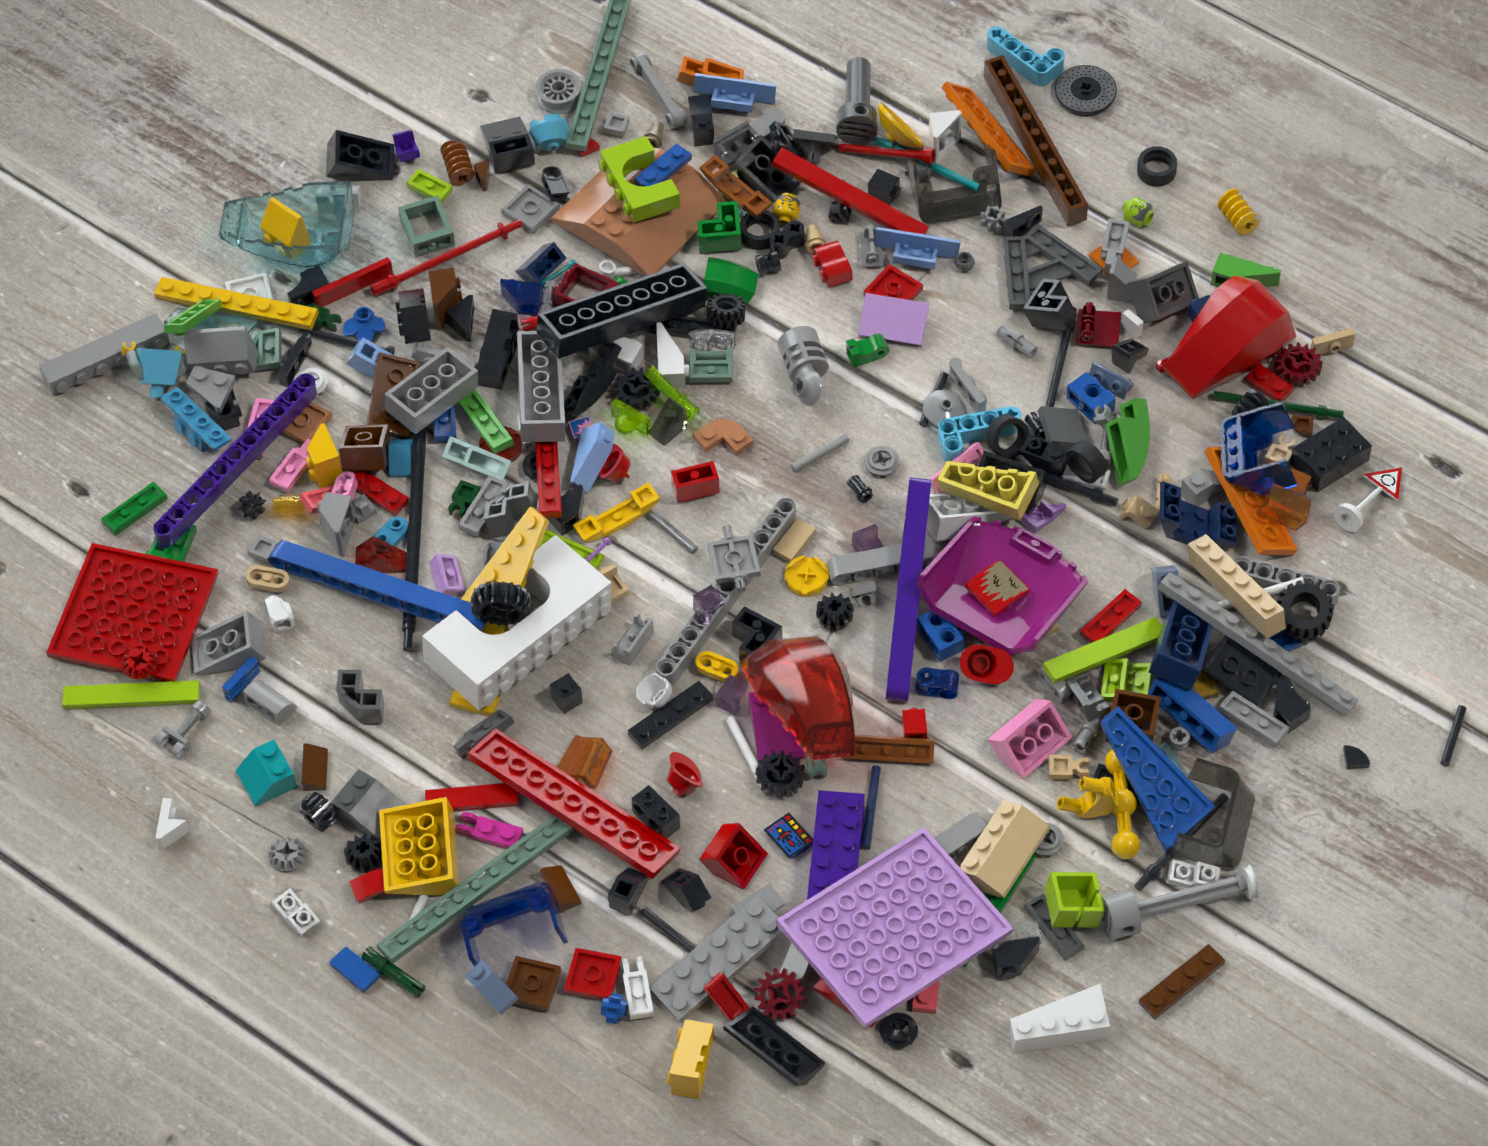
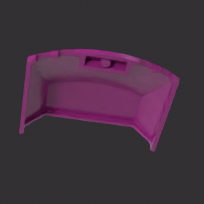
M972 517L920 574L917 586L931 612L995 648L1006 651L1009 655L1034 651L1082 592L1088 580L1085 575L1081 576L1077 572V565L1073 561L1069 563L1062 557V551L1043 538L1017 526H1014L1013 529L1000 525L1001 521L998 520L989 523L981 521V517ZM1000 559L1030 591L1027 596L1012 603L1009 610L994 617L964 586L975 575Z

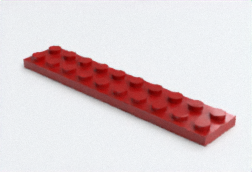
M497 728L468 752V760L651 879L655 878L680 852L681 847Z

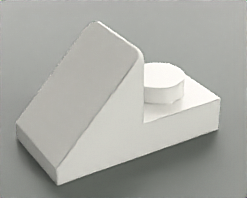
M163 798L155 837L159 850L166 849L189 832L187 821L177 819L178 809L174 807L171 798Z

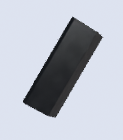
M753 1006L723 1027L724 1031L795 1086L806 1085L825 1065L821 1058Z

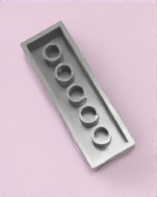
M517 331L521 442L565 441L562 358L558 359L536 331Z

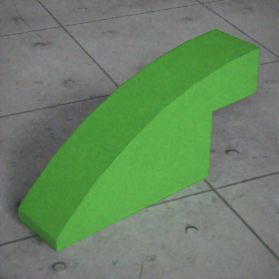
M1133 398L1120 405L1122 417H1118L1105 424L1118 486H1123L1137 479L1144 466L1150 441L1147 399Z

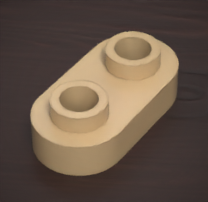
M255 565L246 571L247 584L251 588L281 593L290 586L289 575L282 569Z

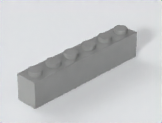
M157 313L39 365L42 377L52 395L63 393L76 385L83 384L96 376L103 375L116 367L125 365L128 361L121 352L123 342H125L127 348H130L131 342H135L136 347L134 351L140 348L160 349L170 344L168 333H165L164 325Z

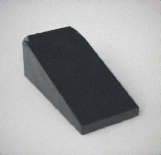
M1040 205L1006 219L1002 222L1001 234L1004 237L1023 236L1042 221L1043 207Z

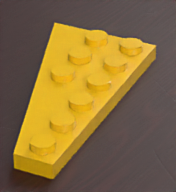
M529 507L461 599L470 602L474 588L479 587L480 584L485 585L486 582L493 583L495 580L497 582H513L514 585L519 584L521 588H524L527 582L525 578L529 568L532 569L534 554L537 547H540L549 521L535 508ZM487 622L481 632L498 635L507 632L509 627L505 625L498 626L497 624L490 625Z

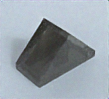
M668 397L648 434L663 446L667 445L687 428L686 409L673 398Z

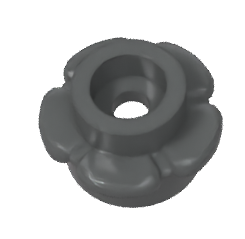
M960 252L954 259V264L959 271H970L975 264V260L970 253Z

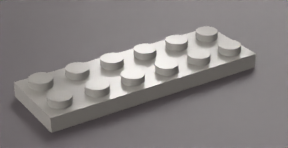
M756 895L649 987L650 990L673 1016L682 1023L710 998L703 988L719 972L724 973L729 981L732 980L784 935L776 925V920L779 917Z

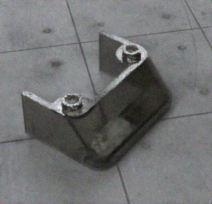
M989 144L985 145L987 166L976 168L972 174V180L981 184L978 192L966 186L933 191L931 182L925 177H919L917 163L912 158H907L912 195L918 216L924 223L935 224L980 216L981 212H986L987 206H998L999 209L1001 208L1002 199L996 152Z
M1196 758L1188 779L1232 792L1223 829L1213 826L1207 827L1203 831L1201 839L1178 832L1169 853L1192 861L1220 867L1224 871H1233L1238 867L1242 858L1255 803V795L1234 769Z

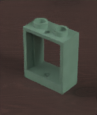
M438 195L398 207L400 222L415 258L455 246L454 233ZM437 212L443 229L416 237L409 220Z

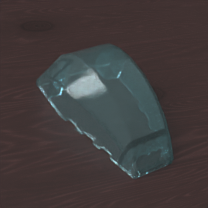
M351 181L309 182L302 184L300 188L293 189L292 187L283 188L282 192L274 194L270 191L256 198L248 196L226 201L224 203L219 237L240 250L273 261L305 268L326 264L344 255L350 247L354 221ZM272 197L302 216L311 240L308 246L293 245L292 247H287L283 243L275 242L270 244L263 240L260 225L268 202Z

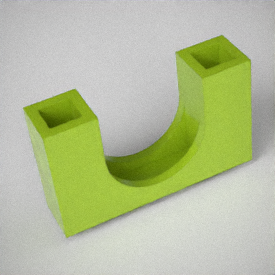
M647 136L600 150V160H598L600 171L605 172L608 185L614 188L617 201L622 202L625 215H629L633 223L680 208V193L672 179L646 187L633 185L625 179L629 173L648 167L655 161V150Z

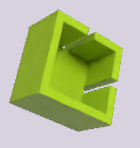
M1051 872L1044 891L1052 927H1073L1074 924H1077V927L1098 928L1105 909L1102 896L1098 894L1100 887L1096 872Z

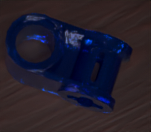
M924 667L917 672L915 690L919 695L943 699H955L958 696L960 674L957 671Z

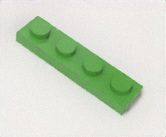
M221 299L200 300L164 325L165 333H174V336L187 334L188 330L196 328L198 323L206 321L207 317L215 315V312L222 308Z
M473 390L457 403L494 454L514 445L512 437L476 390Z

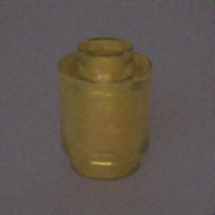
M300 494L274 497V515H279L280 517L301 516L306 508L299 500Z

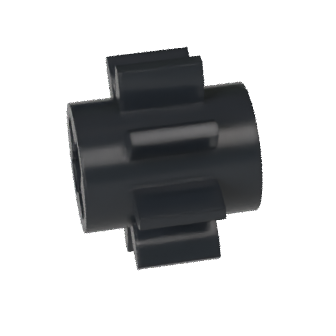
M248 491L246 497L242 496L239 498L242 504L238 510H242L245 518L252 516L253 519H256L259 513L263 514L266 510L262 507L266 500L262 499L260 492L252 494L251 491Z

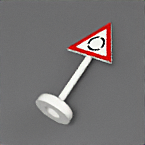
M1402 467L1363 474L1377 488L1357 507L1348 503L1340 504L1334 511L1335 520L1338 525L1348 532L1358 531L1363 525V517L1360 511L1381 491H1384L1398 502Z

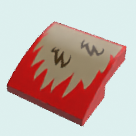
M1000 559L983 569L964 586L994 617L1009 610L1012 603L1027 596L1030 591Z

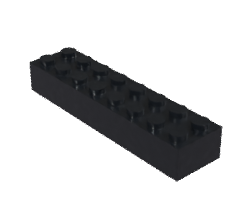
M685 263L538 313L536 333L559 359L653 326L659 322L705 307L707 287Z

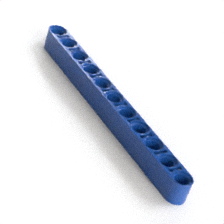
M280 540L268 557L269 563L277 569H282L288 573L436 623H440L454 611H458L479 631H482L487 622H483V619H477L472 614L471 604L468 601L285 540Z

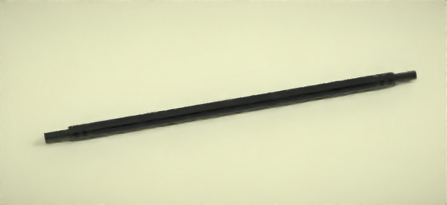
M427 426L413 435L405 581L417 585ZM403 612V650L410 652L412 651L413 633L416 630V616Z

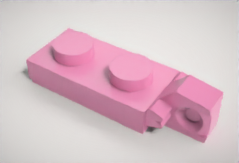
M307 438L301 448H292L269 478L270 485L286 493L291 490L308 467L305 458L309 457L307 447L311 441Z

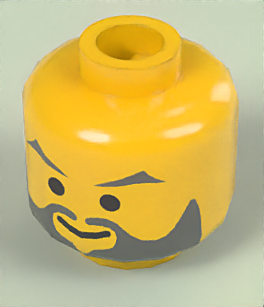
M783 193L775 198L772 213L778 218L780 225L786 226L788 222L798 220L801 208L800 201L795 195L790 193Z

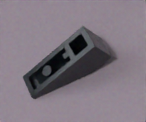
M688 96L694 147L713 145L714 125L709 96Z

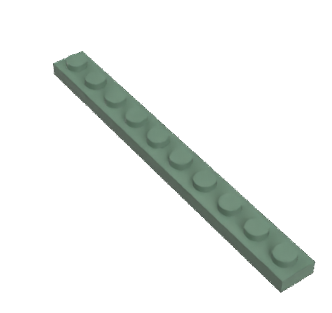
M609 0L566 141L567 149L587 151L632 0Z
M553 815L377 943V949L391 964L395 963L571 834L574 828Z

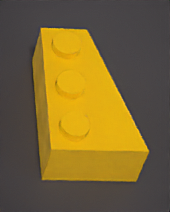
M685 1019L683 1028H679L677 1042L679 1043L677 1049H674L672 1066L667 1078V1085L671 1086L672 1095L700 1099L714 1039V1024Z

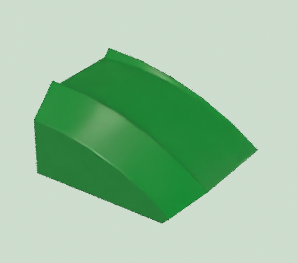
M709 257L703 283L707 287L706 301L712 298L713 295L718 296V293L723 295L729 293L730 296L736 294V298L738 296L742 297V300L744 299L747 305L755 295L759 274L741 264Z

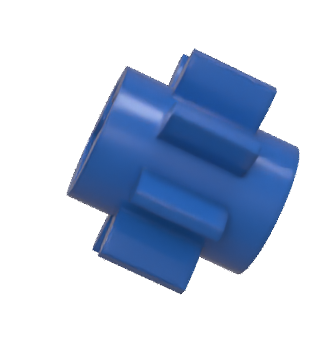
M611 993L609 998H603L601 1015L605 1016L607 1023L617 1024L620 1019L625 1020L628 1002L623 1001V995Z

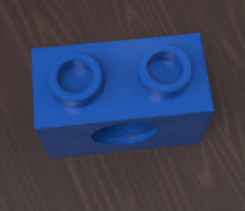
M1087 372L1067 385L1066 399L1095 425L1097 424L1094 422V417H1096L1095 409L1098 405L1103 408V412L1104 404L1111 409V413L1115 411L1116 398L1114 394L1100 385L1097 378L1092 377Z

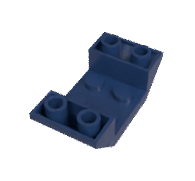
M1164 481L1160 483V522L1167 538L1188 545V543L1207 535L1221 549L1235 548L1237 546V513L1234 507L1217 502L1207 510L1181 500L1180 487Z

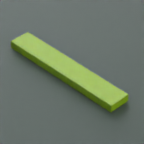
M1156 617L1043 662L1042 668L1054 684L1157 642L1162 625Z
M200 681L63 686L62 706L63 709L194 704L197 700L200 701Z

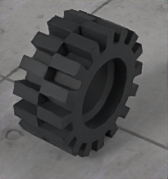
M718 293V296L713 295L707 301L708 322L710 324L713 323L715 327L719 325V328L726 326L727 329L730 326L735 328L737 324L741 325L745 320V300H742L740 296L736 298V294H732V296L729 293L725 295Z

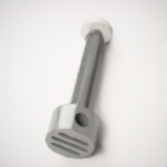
M1246 864L1245 868L1239 866V877L1233 875V877L1140 901H1136L1130 890L1102 896L1105 909L1102 916L1103 925L1111 940L1138 934L1141 932L1142 918L1235 894L1240 895L1242 891L1249 900L1251 896L1257 898V880L1251 866Z

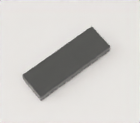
M1044 893L1024 904L1025 911L1065 961L1084 950L1085 945L1071 927H1052Z

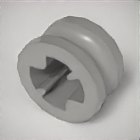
M1182 727L1173 728L1169 733L1170 747L1179 751L1188 747L1190 740L1189 732ZM1176 736H1181V739L1183 738L1182 742H1178Z

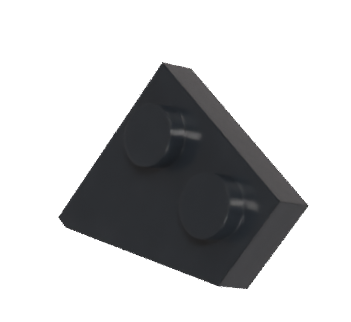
M774 121L769 126L775 151L779 152L781 148H784L801 158L805 155L798 141L793 138V133L788 125Z

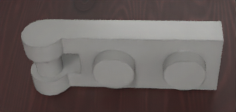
M952 358L949 361V378L975 413L986 411V395L983 391L978 390L974 379L963 370L961 359Z

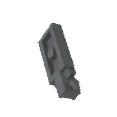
M502 710L494 712L464 733V739L453 745L457 755L462 759L466 758L468 752L495 728L505 732L508 727L514 724L512 717Z

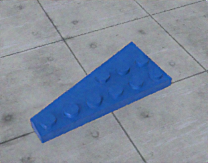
M1117 706L1100 722V725L1166 852L1211 812L1215 805Z

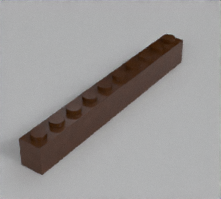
M1004 55L984 61V79L1067 226L1087 220L1088 203Z

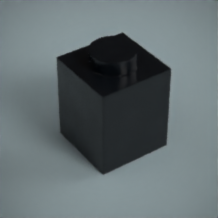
M877 169L868 182V194L888 205L894 199H897L901 193L900 178L883 170Z
M569 673L550 684L551 699L563 714L583 703L581 688Z

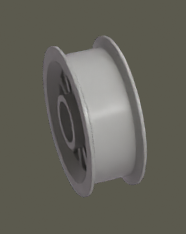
M553 69L542 74L536 83L539 106L552 114H565L577 108L581 95V82L578 76L566 69Z

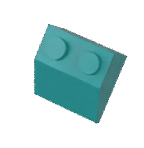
M275 739L254 748L236 769V773L255 807L297 788L294 773Z

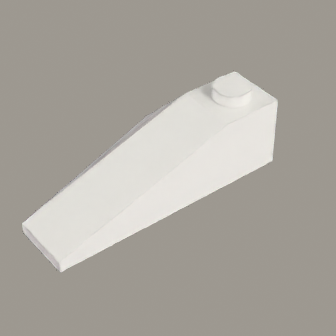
M930 494L927 529L936 541H947L953 539L972 517H981V521L993 523L994 520L1002 522L1012 517L964 499L950 498V494Z

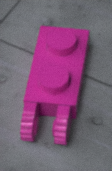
M462 812L460 818L466 823L475 825V828L473 829L463 824H457L455 828L457 833L470 837L472 840L508 849L519 841L524 832L522 827L482 816L478 817L474 813Z

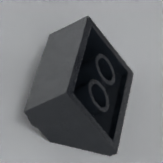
M984 450L978 467L992 466L1001 470L1016 469L1018 472L1028 473V471L1037 473L1039 485L1026 509V512L1032 513L1044 494L1050 473Z

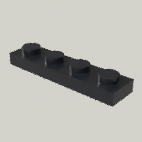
M697 681L667 702L663 707L628 730V735L643 750L713 701V694L700 681Z

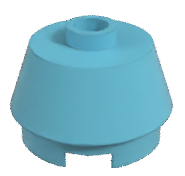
M560 114L544 115L543 120L536 122L533 119L530 122L529 134L539 149L552 151L566 144L570 125L567 123L566 117L561 118Z

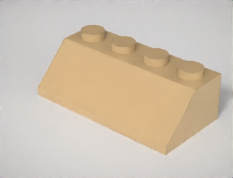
M1003 800L960 865V868L982 893L1005 898L1049 831L1050 826L1025 806Z

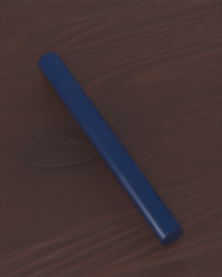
M877 765L871 768L861 845L863 850H870L881 770V767Z

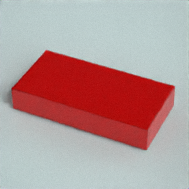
M719 972L703 988L728 1022L750 1008L724 973Z

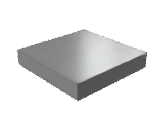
M527 184L501 209V214L511 221L521 220V227L534 234L560 209V204L556 201L551 202L547 195Z

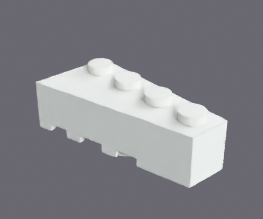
M1101 984L1011 1018L1009 1033L1013 1052L1020 1053L1109 1039L1110 1024Z

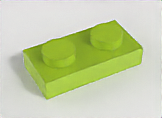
M420 169L406 182L407 188L427 198L438 195L441 204L453 192L452 185Z

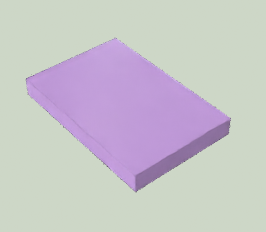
M866 293L858 336L870 337L874 334H881L886 341L922 346L929 303Z

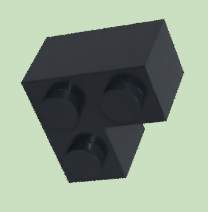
M1042 279L1023 308L1032 327L1068 330L1077 316L1061 281L1054 279Z
M745 606L732 621V636L743 642L739 647V663L759 673L783 641L782 626Z

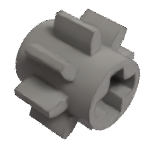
M987 206L986 212H981L980 215L982 219L981 226H985L987 232H999L1000 225L1002 226V222L1005 221V211L1001 212L998 206Z

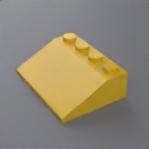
M447 797L379 810L384 891L386 894L443 895L459 884L454 810Z

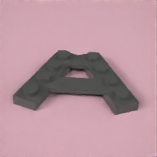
M1039 224L1025 236L1003 237L1009 310L1023 309L1030 298V291L1035 290L1042 279L1061 280L1073 275L1087 286H1090L1103 274V268ZM1042 253L1052 260L1027 269V257Z

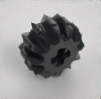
M1250 389L1237 402L1231 415L1244 426L1250 425L1266 407L1268 399L1260 391Z
M831 592L830 597L823 595L822 601H818L816 617L819 619L821 626L826 625L828 630L835 627L838 631L840 626L846 628L848 622H852L854 606L850 604L849 597L843 598L842 593L834 596Z
M318 792L309 794L299 804L300 813L304 816V819L319 831L323 832L338 819L337 810L333 807V804Z
M365 832L361 838L354 835V841L348 840L347 848H344L346 863L348 866L351 865L354 872L359 868L363 874L368 868L373 871L374 865L380 866L382 847L380 840L376 841L374 835L367 838Z

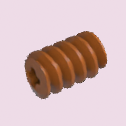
M447 141L442 144L440 151L452 186H461L474 177L475 172L466 145L456 141Z

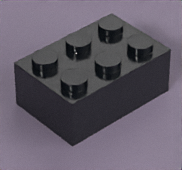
M1343 416L1293 447L1290 464L1297 471L1311 476V486L1319 492L1368 462L1372 445Z

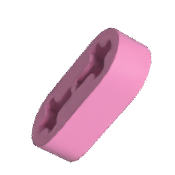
M344 472L337 476L332 493L351 496L353 501L358 486L354 473Z

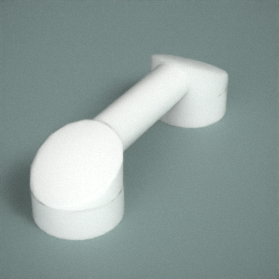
M608 260L602 261L598 269L601 275L612 280L617 276L638 274L637 271L630 267L616 268V265Z

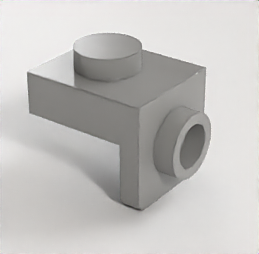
M419 342L418 346L414 345L411 358H414L416 362H420L421 366L441 351L424 347V342Z

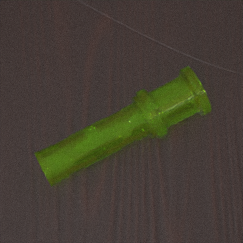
M654 365L648 369L649 372L646 371L644 373V376L672 403V408L674 410L677 409L685 417L687 423L697 416L701 409L695 407L687 399L688 396L686 394H681Z

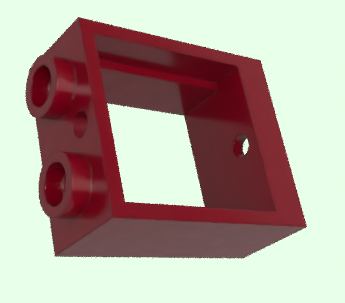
M575 263L571 269L566 271L561 283L557 284L553 289L554 306L558 307L575 301V299L568 297V295L578 282L600 292L618 286L619 282Z

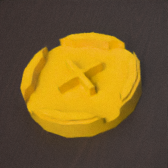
M800 556L793 559L787 565L785 584L794 594L803 597L815 596L827 587L829 582L828 568L819 558Z

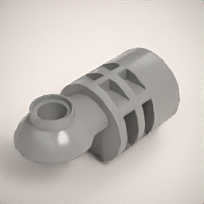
M798 326L781 335L778 340V347L789 378L793 383V394L798 396L803 404L812 406L820 397L821 377L827 372L829 365L816 330L809 326Z

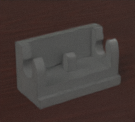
M745 121L713 140L714 154L728 166H731L759 135L749 125V122Z
M1082 673L1071 679H1065V682L1070 689L1071 698L1089 722L1111 710L1109 705L1106 704L1105 699L1101 697L1094 687L1092 681L1079 684L1082 680L1088 678L1086 673Z

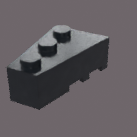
M492 309L484 342L480 350L479 360L474 365V368L478 370V385L502 390L517 350V331H519L517 313Z

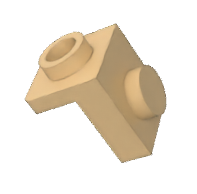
M1138 494L1131 499L1127 498L1120 507L1122 510L1118 517L1124 519L1129 516L1146 529L1150 527L1158 509Z
M615 564L599 570L611 582V604L630 594L629 588L618 575Z

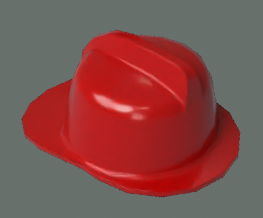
M613 443L612 451L598 474L602 479H607L611 482H618L623 477L630 478L627 472L631 461L617 444Z
M972 645L962 652L960 668L967 678L974 681L1001 684L1012 676L1014 662L1012 657L1000 648Z
M672 752L669 757L671 767L667 775V782L677 797L683 794L689 795L697 787L703 786L700 771L689 757L679 752Z

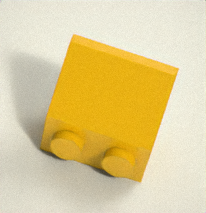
M272 197L268 202L260 225L263 234L262 238L268 245L277 247L283 255L287 254L292 258H296L311 243L305 223L301 215Z
M322 423L307 447L309 457L305 458L311 482H316L319 489L333 485L337 476L342 474L338 452L325 423Z

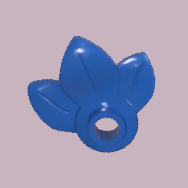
M368 307L358 308L353 318L347 320L343 326V335L345 337L356 335V339L359 341L365 338L372 342L375 332L385 331L384 320L375 316L374 312Z

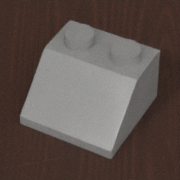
M325 492L323 500H319L317 512L321 516L320 525L323 526L324 535L340 557H344L356 522L351 496Z

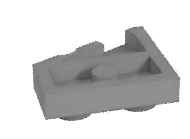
M194 366L187 380V388L194 394H198L204 402H209L214 406L215 411L221 413L236 381L235 375Z

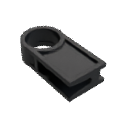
M554 166L544 168L541 181L550 201L570 200L568 194L571 191L562 170Z

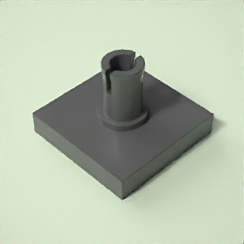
M794 129V139L809 143L806 161L810 163H820L822 145L837 147L839 145V138L835 134Z

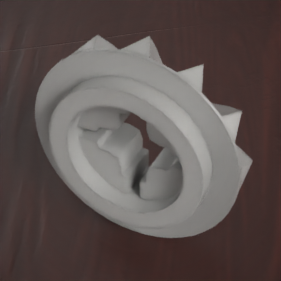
M874 447L865 455V468L869 470L870 474L874 473L878 477L880 475L888 477L890 473H895L897 467H899V456L890 447ZM879 457L885 462L884 467L878 463Z
M1048 822L1046 823L1049 824L1050 829L1043 839L1050 836L1049 843L1039 844L1034 854H1040L1042 857L1045 855L1053 856L1057 851L1061 850L1064 844V836L1060 828Z
M287 836L286 839L280 840L278 838L274 845L271 844L268 855L270 863L274 868L280 871H292L303 864L306 858V850L304 844L299 842L297 838L291 839ZM289 848L291 853L286 860L282 853H285V849Z

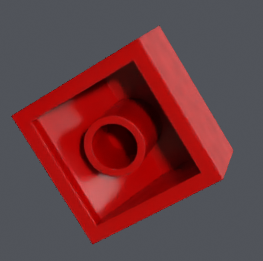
M740 823L722 824L699 860L713 875L740 889H745L768 853Z

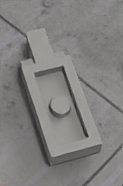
M1109 218L1101 250V259L1106 260L1104 271L1110 272L1113 257L1122 259L1130 222Z

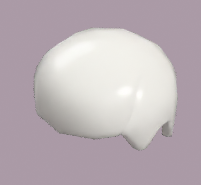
M657 673L646 676L636 689L637 699L650 709L663 707L669 702L673 693L668 680Z

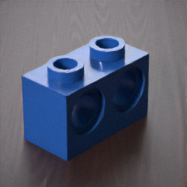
M931 611L917 617V631L939 662L963 651L964 634L960 629H956L953 623Z

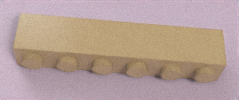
M1204 535L1188 543L1189 563L1266 638L1286 629L1284 609L1209 536Z

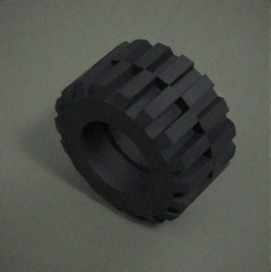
M1299 580L1296 581V585L1291 583L1287 586V589L1281 591L1277 603L1284 609L1285 636L1289 637L1292 635L1295 641L1298 638H1302V642H1307L1308 638H1311L1312 641L1316 640L1318 635L1321 637L1325 630H1328L1333 616L1334 604H1332L1331 595L1327 596L1328 590L1325 587L1321 590L1320 584L1317 582L1315 585H1312L1310 580H1306V583L1302 584V581ZM1298 602H1308L1316 608L1318 615L1311 620H1300L1293 615L1291 607Z

